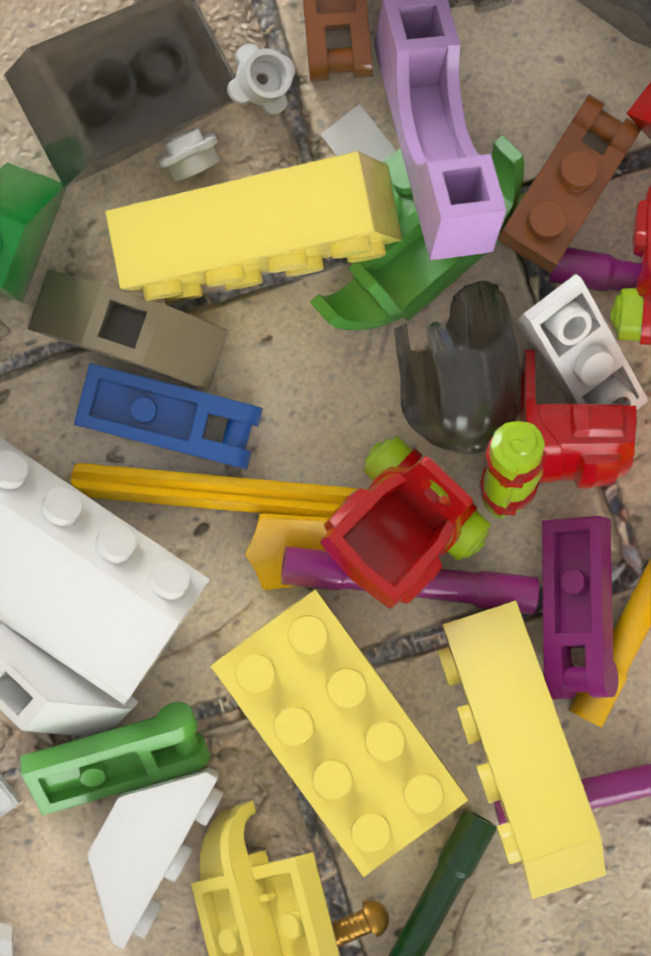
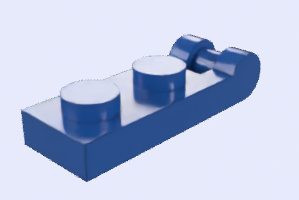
M89 363L73 425L247 470L252 451L246 450L252 426L259 427L263 408ZM209 415L228 419L222 443L204 439Z

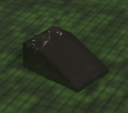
M195 0L140 1L28 47L4 74L64 188L112 167L234 103L228 94L227 86L231 80L235 79V75Z

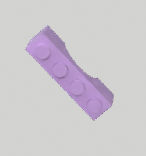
M383 0L374 48L429 260L491 253L496 245L505 217L506 207L491 154L479 155L466 126L460 90V41L448 0Z

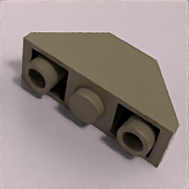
M50 269L47 270L28 326L30 331L209 391L229 332L227 329L154 300L145 301L144 297L131 292Z

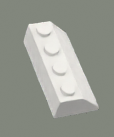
M0 437V621L125 705L184 622L210 579Z

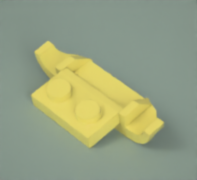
M253 800L233 805L221 811L210 824L200 850V880L191 883L208 955L340 956L313 852L273 862L268 861L266 850L248 854L244 840V828L249 817L256 813Z

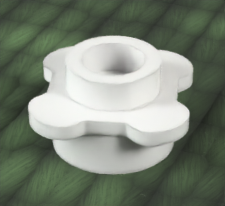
M250 43L241 46L235 54V59L238 63L235 79L231 80L227 86L230 98L237 104L250 102L259 105L268 115L281 113L287 107L288 102L284 94L290 88L295 74L293 62L289 57L273 49H259L255 44ZM258 74L265 76V85L257 82L256 77Z
M197 127L165 141L163 144L167 152L157 158L160 168L167 167L173 181H180L212 167L220 161L214 145L218 143L214 132L202 136Z

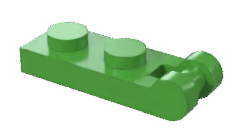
M174 702L164 706L156 717L20 756L21 775L43 816L193 773L202 769L208 763L211 753L203 735L196 732L198 723L191 707L187 703Z

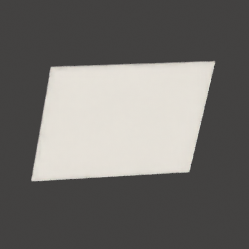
M360 104L320 134L336 156L359 151L380 162H384L396 152L395 148Z

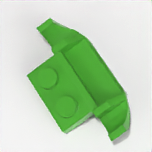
M504 135L493 143V151L491 153L506 207L499 235L516 209L523 183L525 165L523 154ZM401 148L383 163L388 165L403 241L384 245L385 256L355 262L348 268L353 279L347 285L328 296L318 294L310 301V304L335 328L366 330L382 327L404 317L409 321L487 254L429 260Z

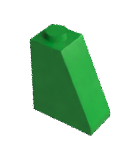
M8 162L0 168V295L23 303L67 185Z

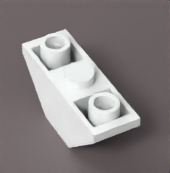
M577 274L526 311L516 321L530 348L535 349L537 360L570 404L636 406L638 410L649 401L584 281Z
M0 621V710L22 731L88 737L114 729L139 703L131 695L126 704H122Z
M211 766L203 767L193 773L123 792L117 799L87 853L112 944L124 949L132 933L142 939L146 936L162 904L152 899L163 877L175 883L193 848L183 843L192 824L196 821L206 827L224 792L214 787L220 771Z

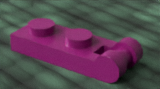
M603 516L542 520L544 679L551 699H572L577 692H589L592 698L614 697L617 693L619 679L617 667L613 661L611 519ZM585 648V666H573L571 649Z

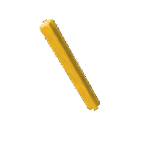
M89 463L74 464L71 474V486L89 498L260 514L330 517L347 496L359 489Z

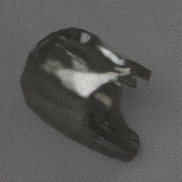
M483 280L465 285L453 296L450 304V317L446 325L444 326L435 321L427 327L429 345L423 349L411 350L407 324L394 328L396 355L400 374L402 412L411 428L428 442L446 451L477 454L487 449L489 440L502 425L516 421L520 414L522 386L519 356L509 307L504 293L499 290L498 284Z

